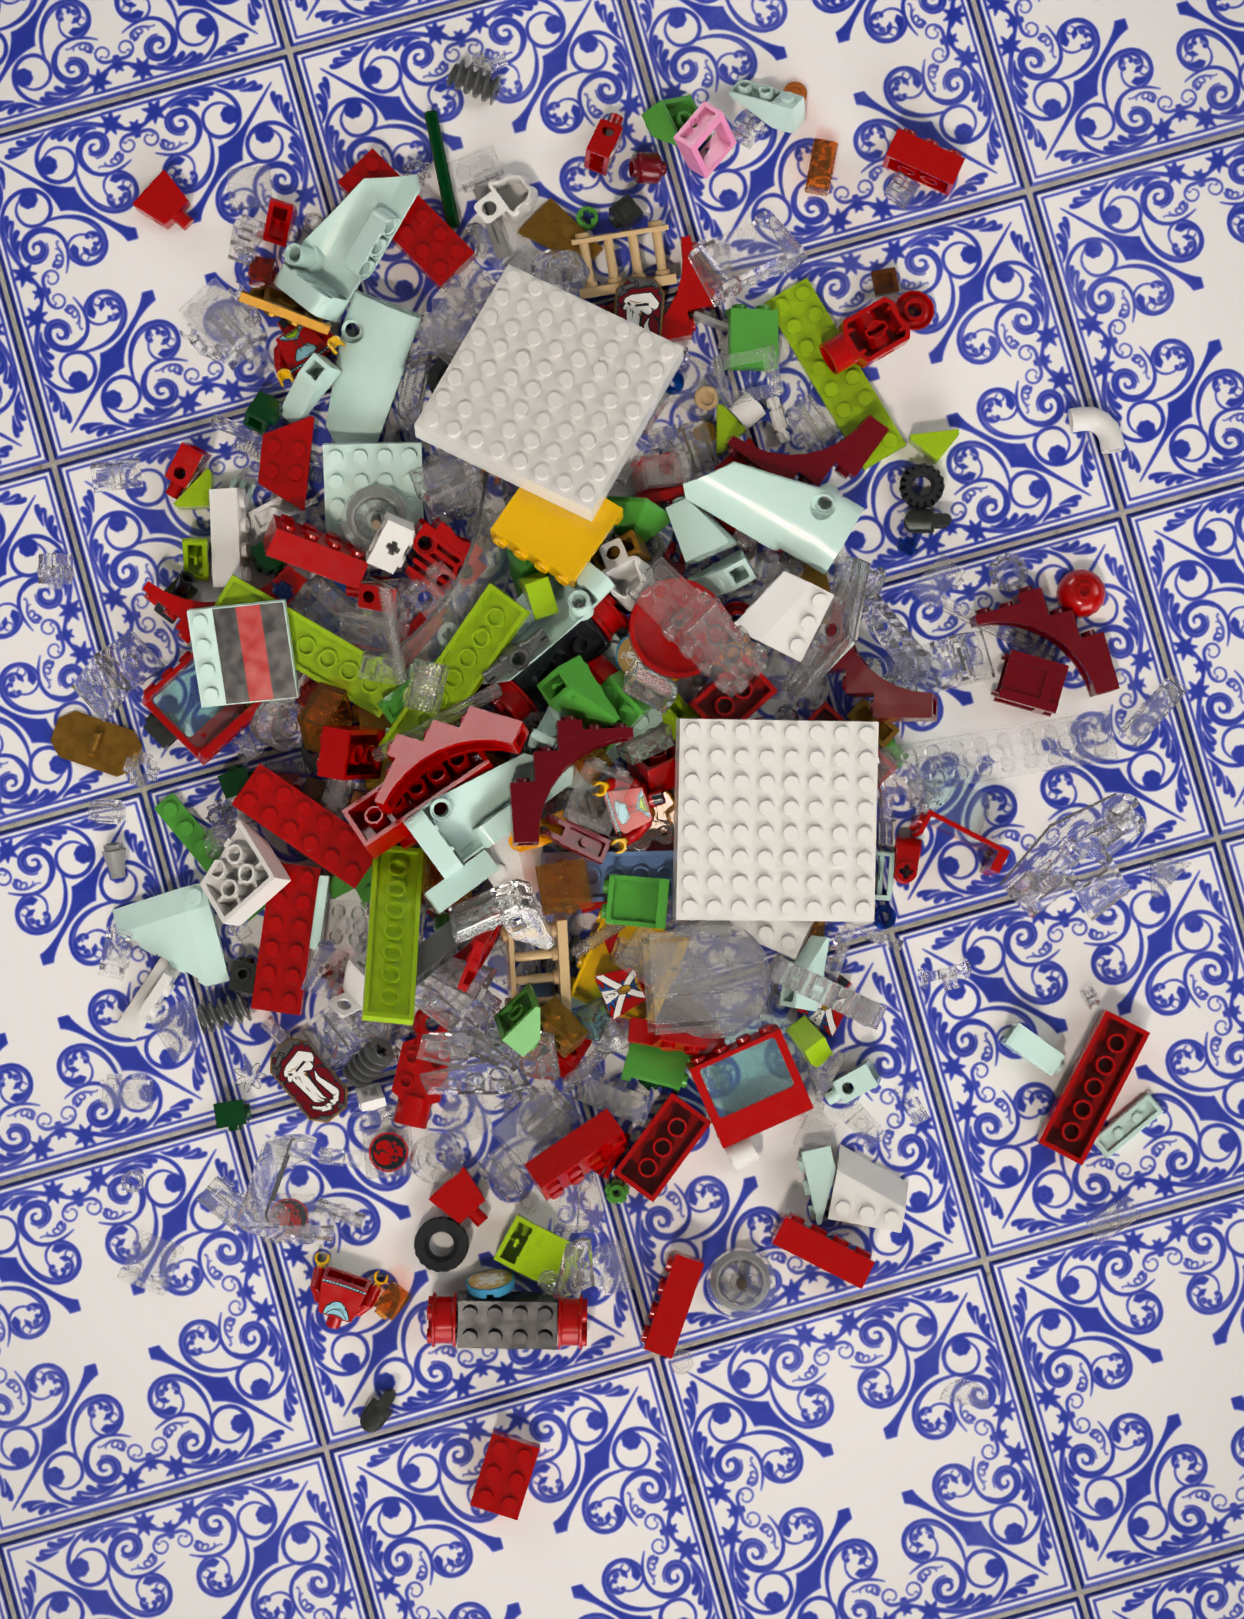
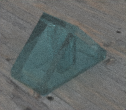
M603 997L596 998L572 1012L589 1031L586 1039L595 1042L601 1040L610 1020Z

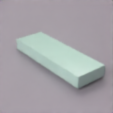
M485 849L465 863L466 866L449 879L442 880L424 894L439 914L499 870Z
M329 875L319 876L309 946L310 949L320 950L322 945L331 880Z
M1147 1092L1099 1132L1094 1145L1108 1159L1164 1111Z

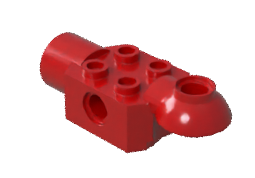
M920 291L903 293L897 299L896 304L893 300L884 296L843 320L839 326V334L819 345L823 360L835 375L854 364L863 369L904 346L910 339V330H920L931 323L934 316L932 300ZM908 307H915L919 312V316H911L908 313Z
M429 1003L422 1006L414 1016L413 1030L416 1035L415 1039L402 1043L391 1090L398 1096L393 1122L426 1129L432 1104L439 1103L442 1100L452 1052L442 1042L450 1036L453 1029L451 1013L442 1005ZM429 1017H436L439 1020V1028L436 1031H430L426 1027V1021Z

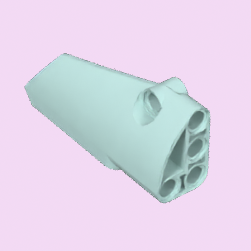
M418 175L364 178L301 244L291 243L286 247L284 252L286 263H283L273 283L313 315L338 322L361 281L369 278L374 272L420 192Z
M355 291L341 329V340L346 346L339 345L336 366L342 372L332 385L326 427L335 443L378 442L422 315L369 294ZM349 323H355L359 326L360 331L356 335H350L346 331V326Z
M735 461L709 474L683 483L685 499L772 550L781 549L823 575L833 563L864 510L863 507L850 499L840 496L838 488L833 484L825 483L817 487ZM822 496L828 497L831 501L824 500Z
M590 562L578 577L576 588L570 585L563 586L555 579V576L548 575L559 613L535 621L524 594L522 593L515 600L531 613L510 643H517L520 640L524 641L537 631L538 628H542L550 639L533 652L529 665L580 621L591 618L594 608L615 587L613 582ZM519 652L513 655L512 661L518 658ZM514 670L510 674L506 673L495 683L511 681L523 670Z
M523 753L441 796L432 798L427 805L403 821L445 880L466 866L465 862L484 847L492 846L512 831L509 785L510 783H515L514 779L529 778L530 782H534L532 755ZM573 766L561 775L551 789L546 802L573 783ZM439 802H444L447 805L446 812L442 815L434 813V806Z

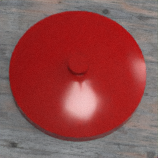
M686 579L665 580L647 589L634 604L628 622L629 640L637 658L652 672L673 679L693 677L711 667L721 655L728 634L726 615L716 596L703 585Z

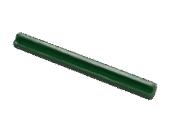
M430 110L425 112L424 116L445 219L451 229H456L460 227L438 114L436 110Z

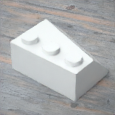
M783 571L763 591V594L753 605L751 604L745 610V613L729 627L801 662L834 595L808 581Z
M239 819L235 826L237 828L231 838L227 839L223 845L225 847L218 860H214L200 884L223 924L241 926L291 881L268 841L247 823Z
M508 833L492 846L484 847L474 855L476 856L485 849L498 866L499 870L488 879L507 910L541 890V853H544L543 846L522 852L513 850L508 842L511 833Z
M731 920L728 930L796 960L805 945L814 921Z
M840 1144L826 1217L831 1220L901 1233L906 1210L908 1182Z

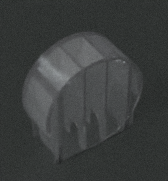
M693 920L683 923L671 931L641 933L648 1033L655 1032V1035L684 1032L701 1038L718 1039L739 1033L752 1024L760 1015L769 997L771 971L763 948L746 930L725 921Z

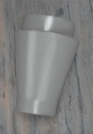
M123 842L103 845L104 851H102V854L109 869L111 879L126 877V848L123 847Z

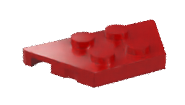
M312 416L265 433L262 438L258 484L294 505L300 511H305L315 423V417Z
M495 909L490 918L485 917L480 927L481 933L476 932L470 946L473 949L470 950L466 958L467 964L457 989L467 992L501 936L500 927L504 924V913Z

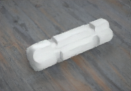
M777 396L766 399V404L771 411L769 414L774 431L777 432V442L779 444L788 443L791 441L789 431L786 430L788 427L783 409H780V399Z

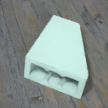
M685 496L674 499L672 501L673 504L666 507L685 562L695 564L737 545L735 538L709 512L685 499Z
M1018 1022L1012 1023L1000 1041L1001 1044L1048 1076L1052 1077L1054 1073L1058 1075L1065 1065V1062L1062 1061L1065 1055Z

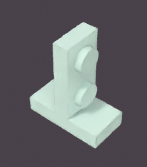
M550 706L548 707L539 726L530 735L526 754L533 755V752H537L538 748L552 747L553 751H555L557 747L555 725L557 721L561 720V717H564L562 714Z

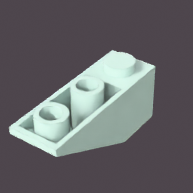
M740 79L728 91V95L774 129L794 134L805 122L804 96Z
M314 352L298 372L279 412L291 424L305 419L342 371L326 356Z
M740 549L686 580L703 585L717 597L756 579V575L745 553Z
M810 936L783 980L779 1005L817 1012L830 938Z
M830 1145L800 1151L801 1157H797L800 1172L805 1171L807 1181L802 1182L805 1196L810 1195L812 1205L808 1206L810 1219L816 1220L817 1225L822 1223L836 1171Z

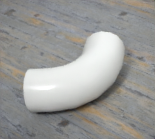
M1077 407L1068 410L1071 432L1090 431L1098 437L1102 454L1116 453L1125 449L1120 427L1109 413L1096 407Z

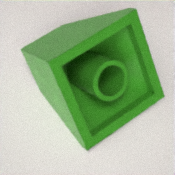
M691 95L661 100L641 115L652 137L677 146L673 137L697 110V107ZM709 135L705 141L710 140L711 135Z
M607 496L606 498L623 508V519L619 525L615 524L612 528L613 533L618 536L633 530L643 538L644 542H648L670 523L667 511L647 498Z
M528 983L494 1016L502 1041L522 1057L528 1052L533 1051L540 1041L541 1009L534 989Z

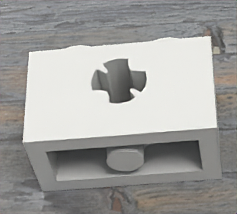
M386 512L381 522V527L377 530L365 554L366 563L394 574L396 568H401L405 561L406 555L404 553L407 547L413 545L416 535L414 523ZM392 541L397 542V545L395 546L393 544V547L388 546V543L390 542V544H392Z

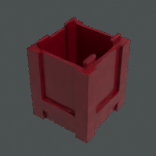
M1011 650L1009 654L1005 653L1004 656H1001L1000 660H1004V665L997 689L990 694L994 696L993 701L1051 717L1052 713L1056 714L1069 666L1015 650Z

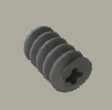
M462 59L459 64L456 63L453 66L447 80V86L449 87L454 83L455 90H460L463 87L464 94H469L472 90L473 98H477L481 94L482 102H486L490 98V105H493L501 86V75L492 80V71L483 76V67L474 72V63H471L466 68L465 59Z
M236 992V1000L234 1001L229 995L226 996V1003L217 998V1006L215 1007L211 1001H208L207 1009L198 1004L197 1014L204 1035L206 1034V1027L210 1032H215L216 1025L220 1029H224L225 1021L230 1027L234 1026V1018L239 1024L243 1023L244 1015L249 1021L252 1020L246 997L243 998L239 992Z
M373 1037L371 1042L366 1043L354 1055V1058L349 1060L343 1067V1075L346 1080L360 1088L370 1085L393 1061L394 1051L392 1046L383 1038Z

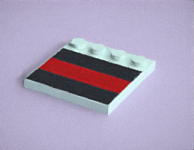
M286 599L187 610L201 708L299 698L300 692Z

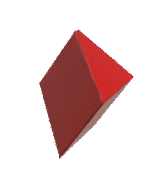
M619 933L603 939L609 954L612 952Z

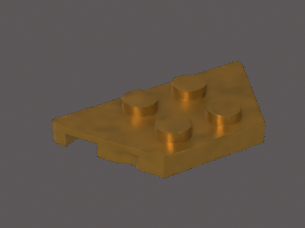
M267 285L260 286V288H251L250 293L243 290L238 300L264 310L263 312L270 317L276 318L279 316L287 319L289 324L297 327L302 325L328 335L331 328L330 323L322 322V318L307 311L285 292Z

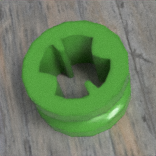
M589 206L581 208L577 212V224L586 231L594 229L598 223V213ZM584 213L594 216L591 219V224H586V221L581 222L580 219L584 218Z

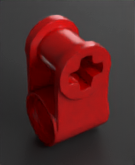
M896 836L893 877L898 883L908 884L916 878L922 839ZM904 866L907 867V871L911 872V875H908L906 879L903 878L902 873H899V870H902Z

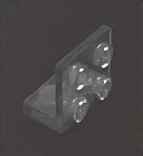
M138 1230L125 1264L119 1269L116 1278L163 1296L167 1293L184 1247L143 1230Z

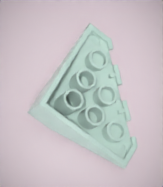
M201 883L175 889L112 910L117 933L125 939L127 937L140 944V948L155 957L156 955L161 956L169 961L168 964L180 972L184 974L188 972L198 978V982L205 987L229 982L230 977L214 908L201 888Z

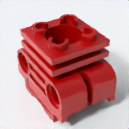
M437 516L431 524L423 518H420L415 524L416 535L412 547L420 556L417 557L410 552L408 557L414 564L411 565L407 561L403 563L406 569L404 573L417 584L420 580L425 583L424 587L435 597L438 598L442 595L444 598H447L449 594L442 588L443 585L450 590H453L455 587L448 580L449 577L462 585L471 584L478 577L485 565L476 558L481 550L467 538L456 535ZM422 536H428L427 543L419 546L418 540ZM463 565H467L466 572L458 574V569Z

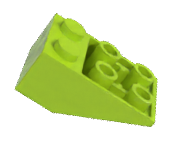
M518 1213L495 1254L494 1260L560 1292L583 1248Z

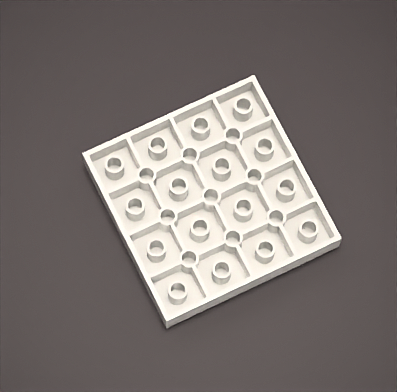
M508 264L414 424L415 435L417 438L592 522L681 365L684 347Z
M676 718L672 918L675 920L874 922L879 722Z

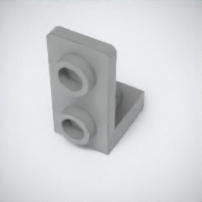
M694 311V321L727 333V336L722 334L717 348L721 349L720 357L728 359V319L720 321L713 318L714 314L708 311Z

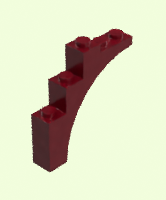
M868 415L850 434L838 443L823 450L807 454L786 455L767 452L745 443L734 435L727 440L725 446L729 448L727 452L737 460L742 458L748 463L747 466L790 479L797 475L799 476L798 481L818 487L833 466L836 467L834 471L844 479L856 477L890 429L871 415Z
M1031 585L1018 589L1019 593L1012 597L1013 602L1009 601L999 604V609L990 611L989 607L976 610V615L969 618L971 628L988 625L1011 626L1030 631L1045 638L1060 649L1074 664L1085 683L1090 697L1109 693L1120 688L1104 632L1095 633V630H1090L1079 634L1073 610L1064 611V608H1058L1048 612L1041 587L1033 589Z
M834 596L826 611V616L829 618V627L825 629V640L828 644L818 645V652H815L814 655L817 669L823 673H846V676L842 678V688L845 694L850 697H874V700L870 702V713L879 722H937L938 697L935 694L912 691L895 686L881 678L868 666L851 638L846 615V600L841 596Z
M575 716L561 717V720L557 721L555 725L557 751H553L552 747L538 748L537 752H533L534 782H530L529 778L514 779L515 783H510L509 785L513 847L538 845L543 807L551 789L561 775L577 760L594 750L611 744L632 741L633 727H627V724L619 723L613 724L612 728H602V725H588L587 729H583L582 719L576 720Z

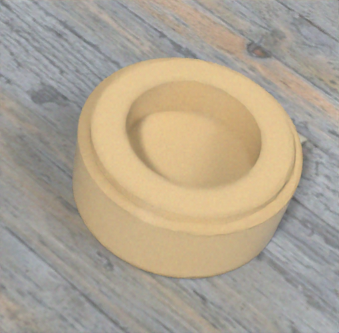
M704 385L695 391L694 403L698 408L711 410L718 404L719 394L715 388Z

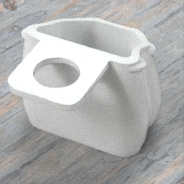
M508 173L500 180H490L488 182L490 193L474 205L475 211L486 224H490L503 213L512 223L519 224L527 215L533 212L538 198V190L529 185V179L526 175ZM488 201L495 203L497 208L496 212L490 216L485 215L482 211L483 204Z
M616 538L599 548L606 569L601 572L615 585L610 592L616 603L622 608L631 611L637 599L647 589L657 583L653 577L651 566L638 556L628 557L622 540ZM612 546H617L620 549V554L616 559H609L607 557V551Z
M362 952L361 955L355 958L350 957L346 965L342 984L344 993L329 1000L330 1007L340 1017H347L362 1010L366 952ZM340 1000L348 1001L351 1004V1008L343 1010L338 1007L337 1002Z

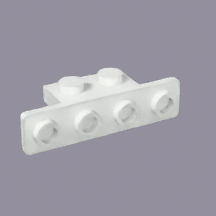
M160 957L115 1026L133 1040L138 1038L150 1018H155L162 1007L160 1003L164 997L168 998L176 986L173 983L181 973L168 964L169 961Z

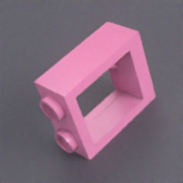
M703 101L673 137L688 168L705 179L708 178L737 143L723 112L706 101ZM713 130H715L716 133L712 136V138L706 143V145H705V146L701 149V151L699 152V151H698V148H699V147L702 145V143L707 139V137L713 132Z

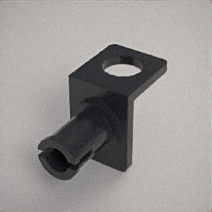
M183 571L164 591L183 599L191 600L197 594L198 589L192 585L195 581L194 575L188 571ZM157 603L154 611L173 624L175 621L163 613V606Z

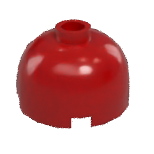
M1085 569L1073 570L1064 575L1056 589V599L1059 607L1064 608V611L1073 610L1074 617L1078 619L1090 617L1098 612L1106 596L1105 585L1101 578L1094 572Z

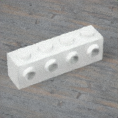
M241 488L209 489L213 588L224 589L232 574L249 583L252 578V572L250 567H248V557L251 554L250 544L247 542V532L250 530L249 519L246 518V508L249 505L248 495L245 493V489Z

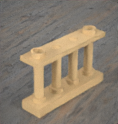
M662 220L647 222L648 227L590 236V232L575 234V238L570 239L571 245L579 244L585 279L583 287L578 288L580 298L585 299L615 294L616 288L623 282L622 278L618 275L613 243L614 238L628 237L633 269L631 276L646 277V273H643L637 235L651 232L657 271H655L656 275L647 277L654 278L660 286L677 284L676 273H670V269H667L661 233L663 230H669L668 224H663ZM603 240L609 278L607 283L598 284L594 279L589 243Z
M553 914V922H550L549 925L514 929L509 918L504 919V927L500 928L501 940L505 942L508 998L504 1000L505 1006L517 995L516 986L527 985L528 983L553 982V984H557V993H553V996L536 997L539 1006H544L556 996L572 1013L567 919L564 914ZM543 935L554 937L555 946H551V949L514 952V938ZM552 958V961L556 963V969L548 973L516 976L515 962Z

